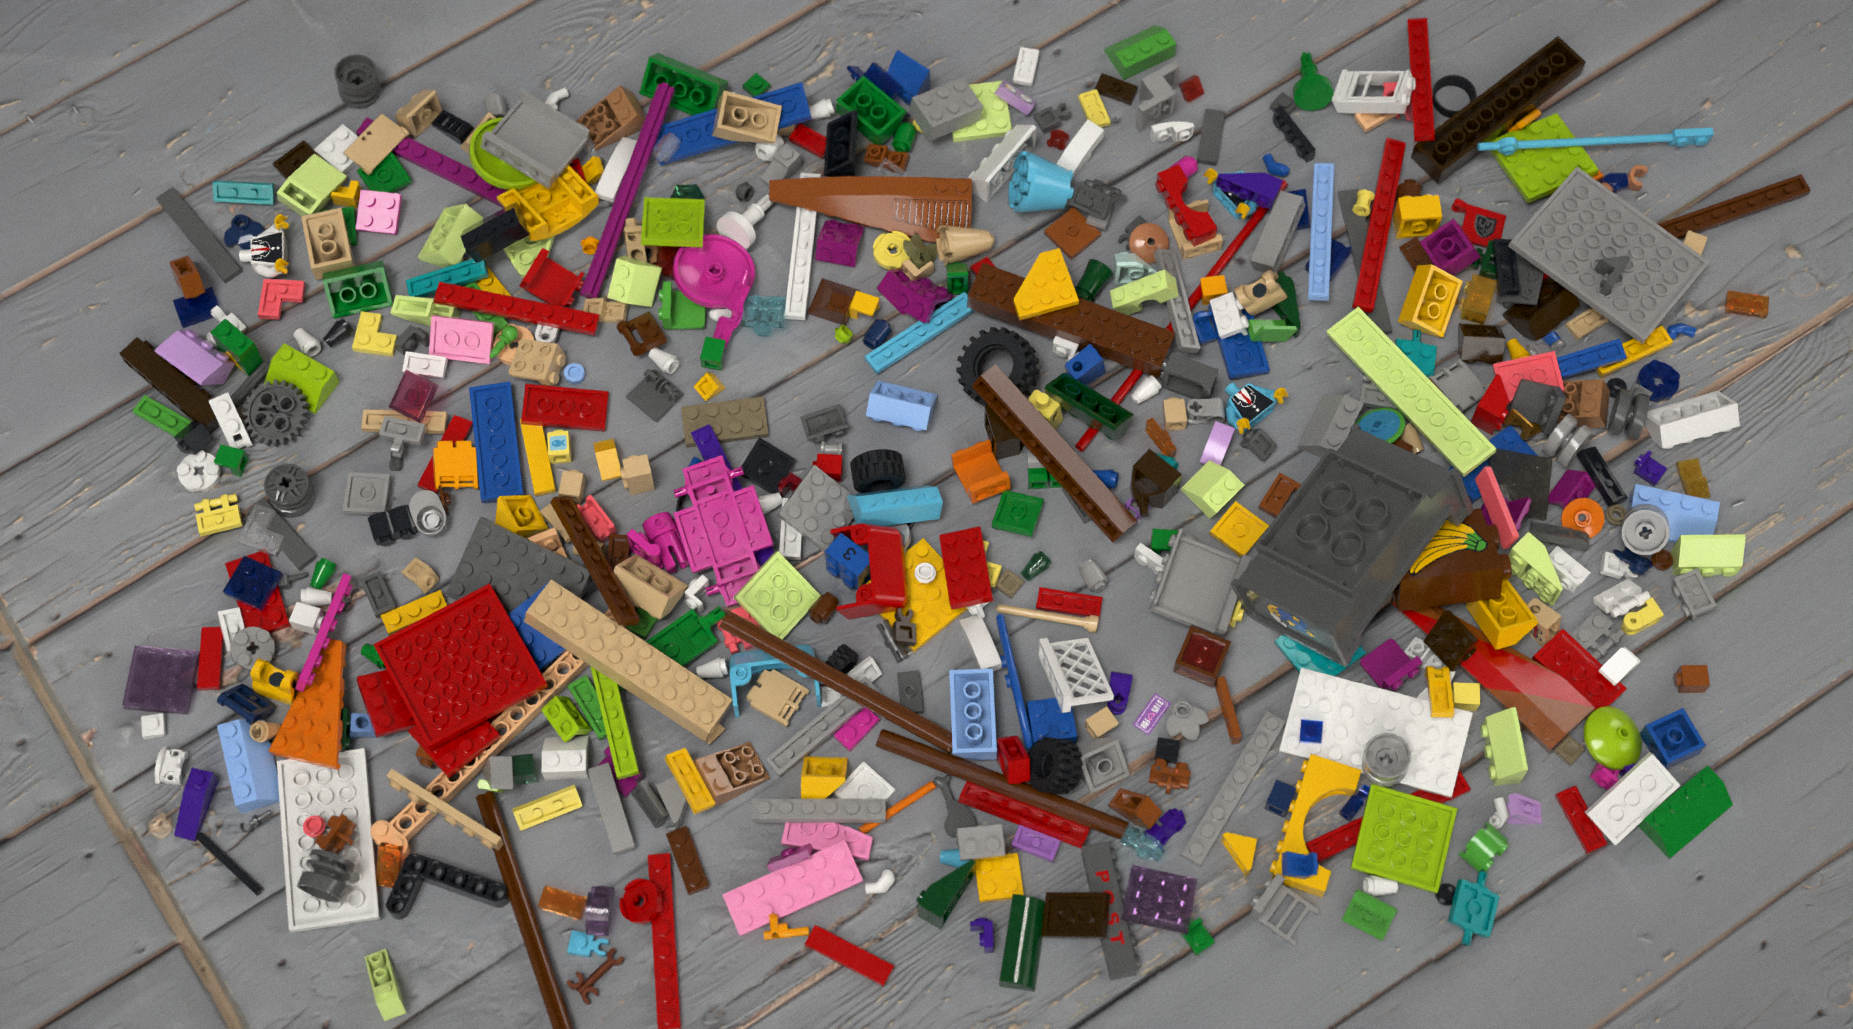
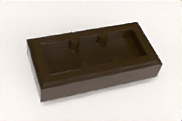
M1101 73L1094 90L1097 89L1100 95L1131 105L1138 91V86Z

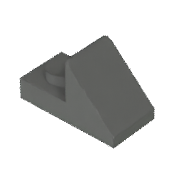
M1627 255L1599 260L1594 268L1595 271L1604 276L1600 282L1603 287L1599 293L1604 296L1608 295L1631 257Z

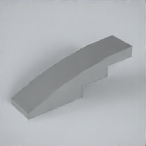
M609 763L587 769L614 855L634 849L635 845Z

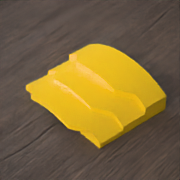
M569 165L549 189L540 183H536L529 188L521 190L512 188L497 196V200L504 208L515 202L519 204L530 233L527 237L531 241L547 239L570 229L589 215L599 204L598 195Z

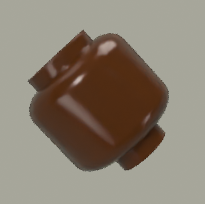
M1414 179L1404 180V183L1399 184L1397 187V201L1398 198L1403 196H1423L1422 185L1416 183Z

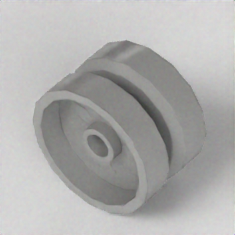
M1568 414L1555 427L1542 448V451L1550 457L1555 456L1562 449L1557 457V462L1565 468L1577 457L1576 454L1584 448L1594 432L1588 426L1582 425L1573 433L1578 425V419L1571 414Z
M1638 504L1631 507L1625 513L1621 522L1622 539L1625 546L1632 552L1640 555H1652L1659 552L1667 544L1669 539V521L1666 514L1659 507L1652 504ZM1642 527H1647L1648 531H1643Z

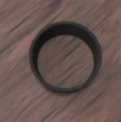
M1444 76L1433 87V105L1445 117L1451 118L1458 111L1446 109L1438 103L1435 95L1441 88L1457 86L1468 94L1470 102L1476 99L1475 87L1468 79L1462 76Z

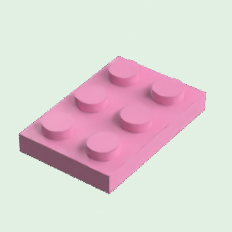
M438 315L431 316L429 355L447 357V359L490 364L492 359L489 355L493 346L494 322Z

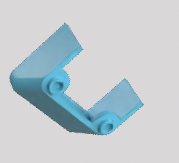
M805 644L795 646L815 657L814 649L811 646ZM761 650L734 654L729 660V671L735 717H740L736 686L748 684L752 674H760L764 669L771 672L772 669L783 671L794 668ZM795 669L796 673H797L799 676L805 677V678H806V677H809V676H807V675L803 674L802 672H800V671H798V670ZM814 680L817 707H822L819 682Z

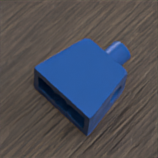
M1091 344L1064 365L1068 375L1085 385L1106 373L1102 357Z

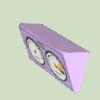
M1002 80L994 93L1026 116L1036 103L1035 100L1005 80Z

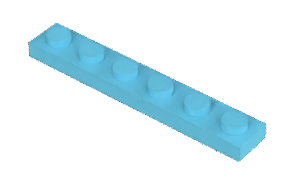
M963 292L932 313L930 322L923 323L918 321L867 354L865 361L876 374L890 367L975 312V310L967 308L968 295Z

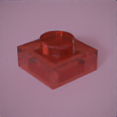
M1193 75L1178 83L1186 102H1190L1204 94L1198 75Z

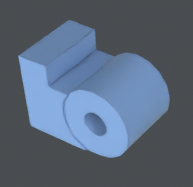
M351 713L350 739H358V737L376 738L368 714Z

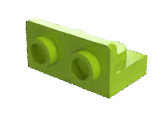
M555 696L541 710L564 742H569L575 735H587L592 731L590 725L567 696Z

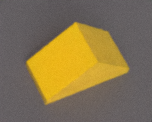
M614 439L593 443L602 482L622 477Z
M1225 832L1222 834L1220 841L1246 877L1252 869L1257 839Z

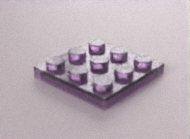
M135 646L122 703L123 709L188 715L200 652L195 650Z
M1131 865L1121 920L1188 935L1197 879Z

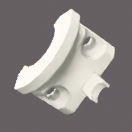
M166 746L162 747L156 760L155 783L160 784L162 782L182 785V765L184 760L188 758V751L169 749Z

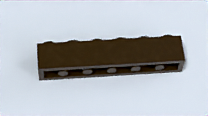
M136 337L119 353L124 363L193 422L202 423L211 435L220 424L208 401L211 398L210 394L203 388L199 390L192 378L189 376L185 378L181 370L174 365L171 366L167 360L153 351L154 347L147 340L143 342Z

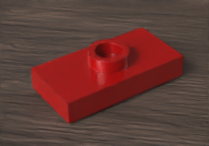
M799 123L789 136V141L823 159L825 157L826 137Z

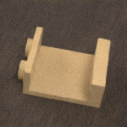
M1207 199L1202 201L1196 200L1186 206L1198 212H1207L1209 202ZM1169 209L1167 220L1183 260L1221 250L1223 239L1220 233L1216 234L1214 239L1194 247L1191 241L1186 240L1182 226L1176 223L1172 209Z

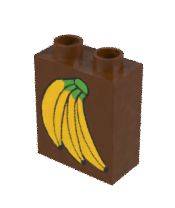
M1481 508L1473 509L1470 516L1466 517L1459 526L1450 523L1447 518L1393 590L1392 594L1398 611L1500 598L1502 580L1510 579L1512 575L1511 562L1507 553L1498 554L1497 549L1500 546L1498 528L1495 524L1487 525Z

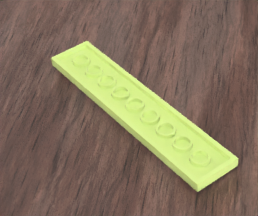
M1359 307L1326 331L1328 337L1455 469L1459 470L1463 477L1496 453V448Z

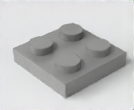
M348 472L343 513L374 515L387 511L391 483L390 474Z

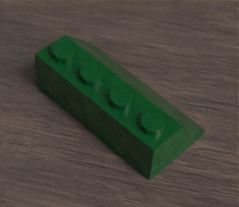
M1065 372L1045 386V393L1057 401L1061 408L1069 412L1071 416L1081 419L1089 427L1099 430L1109 439L1117 441L1125 435L1134 414Z

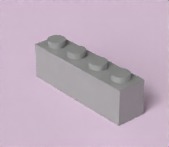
M1284 191L1279 192L1272 205L1270 215L1268 214L1265 218L1264 230L1258 235V244L1250 253L1249 260L1254 270L1278 272L1305 208L1302 196Z

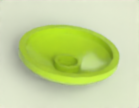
M1604 706L1594 710L1587 717L1584 724V739L1590 754L1598 763L1611 770H1622L1624 766L1637 762L1642 751V739L1637 725L1628 714L1618 708Z

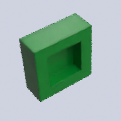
M757 73L742 85L743 90L752 97L764 94L771 88L770 83Z

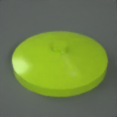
M495 118L480 125L472 135L469 145V158L476 173L489 184L507 190L512 188L521 190L538 183L481 148L484 133L486 131L491 132L502 118Z

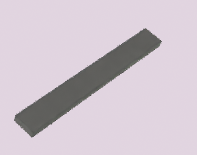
M1359 189L1339 191L1338 198L1358 278L1368 227L1365 216L1356 215L1352 211L1353 206L1357 202V192L1359 191ZM1379 279L1374 309L1372 313H1365L1385 334H1391L1392 327Z

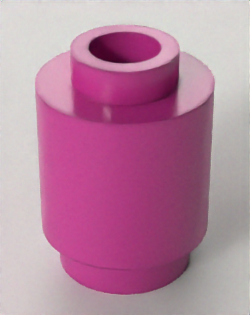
M1185 155L1170 166L1173 167L1179 164L1186 177L1189 178L1197 172L1198 164L1193 157Z

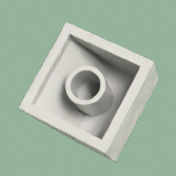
M574 736L569 742H564L561 737H545L542 749V775L544 780L589 779L587 770L589 769V736Z

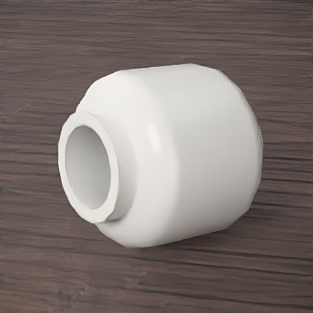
M777 134L774 144L756 143L757 156L763 161L771 162L773 155L785 145L782 137Z

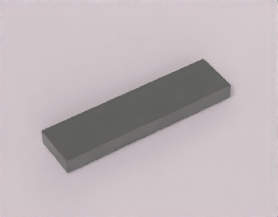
M264 498L247 510L248 514L299 571L316 559L315 554Z

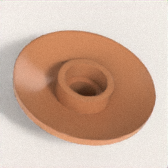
M1144 223L1137 226L1129 237L1131 253H1135L1146 263L1156 262L1154 257L1156 249L1168 250L1169 247L1166 232L1160 226L1153 223ZM1149 238L1154 241L1153 245L1148 244L1147 240Z

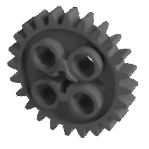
M274 379L273 385L266 381V387L258 385V392L253 389L251 390L254 396L246 397L250 403L243 404L248 410L242 412V415L247 417V419L243 420V423L249 425L246 431L252 432L250 435L252 438H257V441L261 444L265 442V445L270 446L273 443L275 447H278L279 442L286 446L287 439L294 442V435L301 437L299 430H306L302 424L303 422L307 423L310 421L305 418V415L311 414V412L305 409L310 404L304 401L307 397L301 394L302 390L300 388H295L293 383L288 385V382L282 380L280 384L277 379ZM273 397L272 403L266 405L267 399ZM292 401L291 408L286 410V404ZM264 408L272 412L280 411L285 415H293V418H287L279 414L272 415L266 411H259V409ZM267 417L266 423L261 425V419ZM286 421V427L280 430V424Z

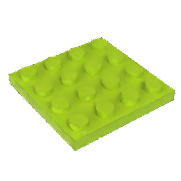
M1555 113L1526 125L1520 131H1512L1497 137L1492 142H1498L1507 137H1514L1517 141L1568 139L1575 137L1560 116ZM1582 146L1517 149L1511 155H1503L1498 150H1489L1527 203L1554 193L1576 167L1591 177L1597 175L1599 171Z
M1371 784L1350 869L1368 875L1397 881L1399 884L1430 893H1438L1458 808Z

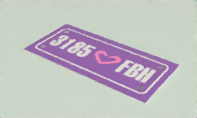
M1155 693L1135 720L1133 726L1149 735L1171 703Z

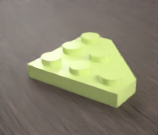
M555 236L537 241H531L528 237H525L504 248L503 251L520 277L524 278L542 247L548 250L550 254Z

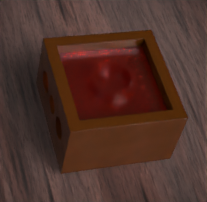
M1190 626L1176 659L1173 672L1213 688L1228 654L1231 641Z

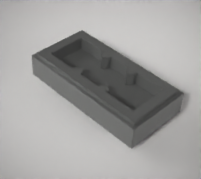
M919 671L898 672L900 704L917 714H923Z
M645 780L640 781L634 789L632 796L653 826L658 828L662 826L669 813Z

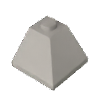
M1089 738L1076 744L1079 748L1078 752L1082 754L1081 761H1083V766H1081V770L1083 771L1081 777L1091 794L1130 776L1117 738Z

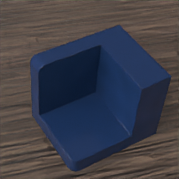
M1276 779L1264 809L1285 818L1296 788Z

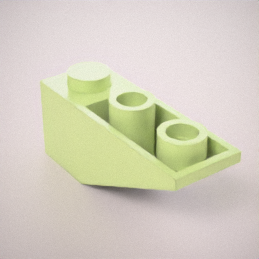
M383 949L365 956L376 1004L384 1021L405 1014L403 998L387 950Z

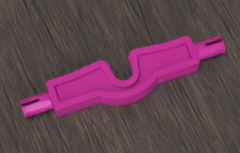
M743 270L740 281L734 282L724 304L725 308L730 310L732 315L730 318L725 316L718 318L712 337L725 340V348L733 330L737 328L743 317V304L750 289L747 283L752 274Z

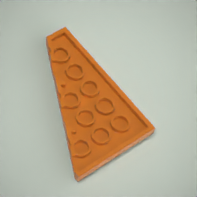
M330 639L326 650L321 649L320 655L323 657L319 667H314L312 673H315L311 686L306 685L304 692L298 691L269 749L272 755L335 770L340 769L339 751L342 750L341 738L343 728L341 709L344 706L342 698L345 685L343 668L346 663L344 659L346 644L344 642Z

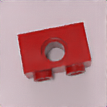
M1018 736L996 739L997 762L1008 784H1020L1030 781V758Z

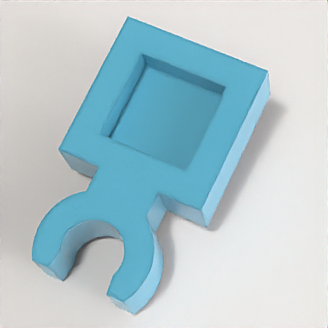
M572 931L567 953L569 955L590 958L591 952H595L599 957H606L607 953L600 951L599 947L601 945H609V941L604 938L594 941V934Z

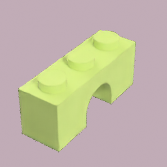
M1166 270L1110 290L1113 309L1126 315L1141 311V302L1145 300H1157L1162 303L1179 296L1176 279Z

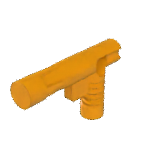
M1535 109L1511 127L1508 132L1520 131L1527 124L1541 115V111Z
M772 913L769 915L770 930L764 931V940L809 935L808 927L788 928L787 923L778 924V915Z

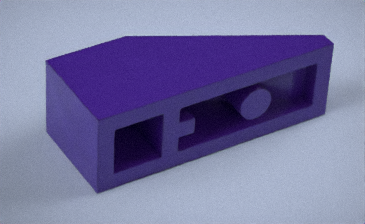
M192 767L183 791L174 833L175 837L196 842V836L201 830L219 782L212 772Z

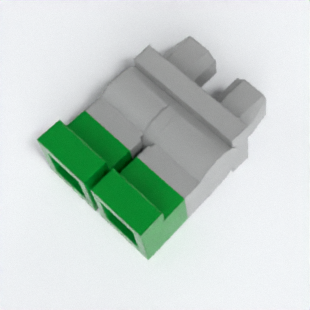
M1027 448L1028 489H1045L1048 483L1047 470ZM1048 472L1049 488H1063Z

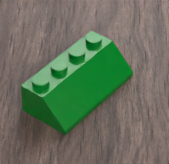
M657 53L648 59L639 94L653 99L658 84H662V82L667 83L670 87L675 88L669 106L693 116L716 109L720 96L727 89L728 81Z
M1707 765L1645 817L1638 827L1670 859L1732 807L1733 803L1724 782Z

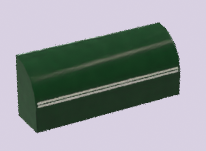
M1019 894L1012 895L999 981L1000 987L1035 992L1043 939L1042 926L1045 902L1041 899Z

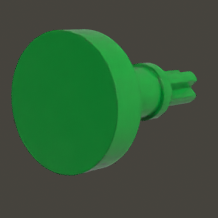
M1302 52L1300 57L1302 66L1299 69L1302 78L1293 87L1294 102L1303 110H1319L1327 106L1333 98L1332 83L1327 77L1317 74L1318 69L1316 64L1313 63L1311 53L1306 54V52Z

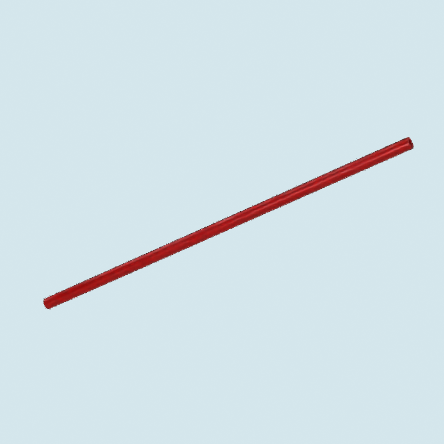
M1285 180L1282 182L1280 191H1284L1288 186ZM1258 207L1205 277L1219 276L1269 211V208ZM1201 284L1197 286L1188 298L1191 311L1202 298ZM1170 321L1165 329L1173 331ZM1133 369L1110 400L1119 405L1144 372ZM1089 427L1076 443L1075 448L1083 452L1099 430Z

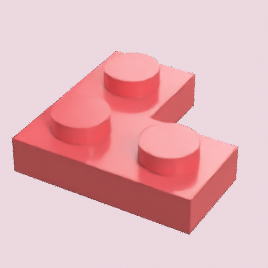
M264 279L258 310L259 319L280 320L283 302L303 303L306 287L305 281Z

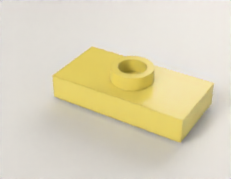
M1097 89L1078 95V100L1087 120L1101 128L1110 125V118Z

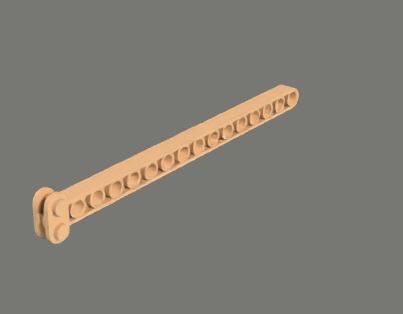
M610 609L604 613V615L616 622ZM565 651L542 674L546 683L554 684L551 689H543L509 707L492 722L491 725L496 731L505 728L507 732L504 735H500L501 738L494 742L489 750L483 751L475 757L476 762L474 765H465L455 774L460 775L457 781H449L447 776L441 772L425 790L433 795L435 791L443 790V795L438 798L445 803L452 800L485 767L489 757L499 754L541 712L542 708L551 699L558 696L588 664L581 659H574L575 655ZM562 668L569 669L568 673L564 675L559 674V671ZM531 698L538 699V702L536 704H528V701ZM516 713L523 714L519 720L512 719ZM411 801L390 823L380 820L371 827L370 833L375 843L396 861L404 860L409 856L411 849L408 842L435 816L428 810L424 813L417 812L420 806L425 805L419 801L417 804ZM405 821H411L412 825L409 828H401Z

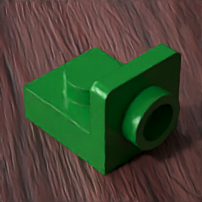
M1200 917L1196 920L1191 918L1182 925L1183 929L1180 934L1196 956L1215 944L1213 938L1202 925L1203 920Z

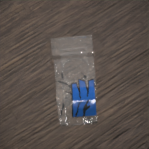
M1553 331L1546 337L1529 343L1526 350L1531 355L1555 351V354H1557L1566 346V343L1556 331Z

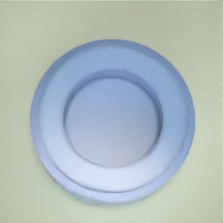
M578 363L567 365L564 369L565 380L572 385L580 384L585 378V371L582 365Z

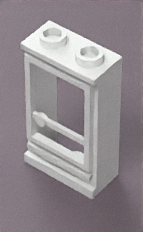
M1410 69L1406 71L1342 70L1332 102L1337 113L1404 114L1407 105L1410 104L1412 90L1415 89V78L1412 77ZM1386 82H1397L1393 97H1365L1369 85L1383 86ZM1356 85H1365L1362 96H1353Z

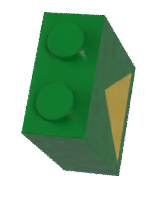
M226 318L210 332L219 350L226 353L229 359L235 363L234 365L247 377L263 362L254 342Z

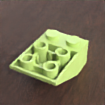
M313 154L289 176L278 190V201L300 216L319 213L331 199V192H336L347 176L316 154Z
M1528 532L1511 549L1508 555L1511 562L1512 575L1520 578L1525 587L1535 591L1544 603L1553 607L1563 588L1545 545Z

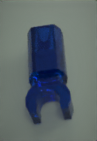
M1364 784L1356 795L1353 794L1339 812L1344 819L1349 822L1364 805L1363 801L1367 798L1370 787Z

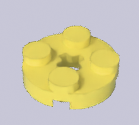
M899 231L879 235L873 244L874 260L884 269L900 268L902 270V263L907 259L912 260L903 248V241H910V238ZM889 248H897V253L891 254L888 250Z

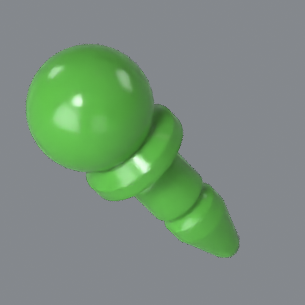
M507 325L503 328L502 335L498 336L500 341L492 348L489 355L491 359L502 351L505 344L510 346V342L517 339L518 330L516 327Z

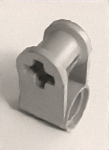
M1221 398L1191 399L1186 407L1187 422L1193 425H1214L1215 421L1219 423L1225 422L1224 400Z

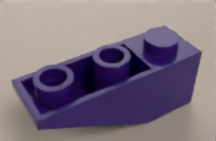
M1267 173L1218 174L1215 186L1219 187L1222 191L1236 194L1241 199L1255 202L1260 207L1271 209L1283 180Z

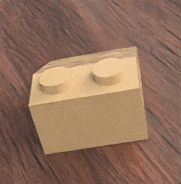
M723 91L718 101L712 136L730 141L774 144L782 106Z
M342 208L301 216L310 266L316 280L322 279L323 273L355 266Z

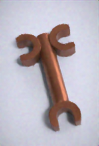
M615 948L608 951V959L585 981L580 972L575 973L579 978L578 983L573 984L570 980L566 981L570 989L577 990L586 1005L591 1004L587 999L589 993L595 994L596 997L599 996L596 988L591 986L612 966H620L624 962L623 956L618 960L612 959V956L617 952Z

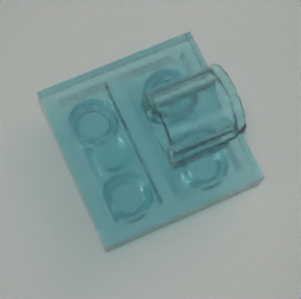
M747 296L742 315V327H753L754 332L762 337L768 336L772 328H783L786 297Z

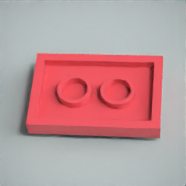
M1555 351L1499 362L1492 366L1494 375L1498 374L1501 376L1509 404L1513 400L1521 379L1558 386L1563 392L1565 391Z

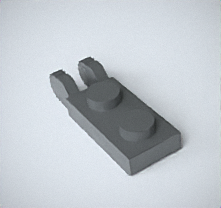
M1530 522L1529 533L1540 542L1555 543L1559 546H1573L1575 550L1581 551L1587 550L1589 547V535L1584 531Z

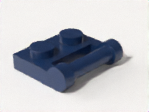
M243 683L221 693L217 699L218 704L227 706L245 718L246 722L250 725L274 713L276 705Z

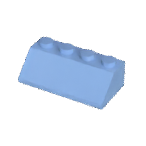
M1635 484L1629 495L1627 511L1638 504H1652L1659 507L1666 514L1669 521L1668 541L1676 543L1680 535H1713L1717 524L1720 502ZM1642 527L1643 531H1648L1647 527Z
M993 669L949 670L953 755L974 761L996 760Z
M237 719L217 725L235 806L241 814L280 802L277 767L274 755L269 752L271 747L270 739L264 742L253 740L250 736L251 725L246 722V719Z

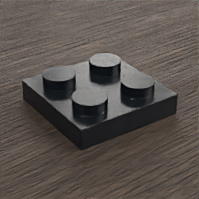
M759 437L742 464L744 475L741 476L773 494L795 459Z

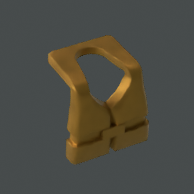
M1515 409L1510 411L1504 421V424L1507 426L1521 427L1520 438L1523 441L1542 431L1538 423L1528 421Z

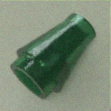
M1042 551L1033 554L1020 574L1029 582L1032 578L1047 570L1052 562Z

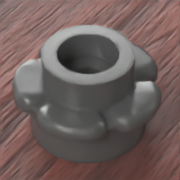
M748 182L739 184L735 191L737 199L749 201L753 196L754 189Z

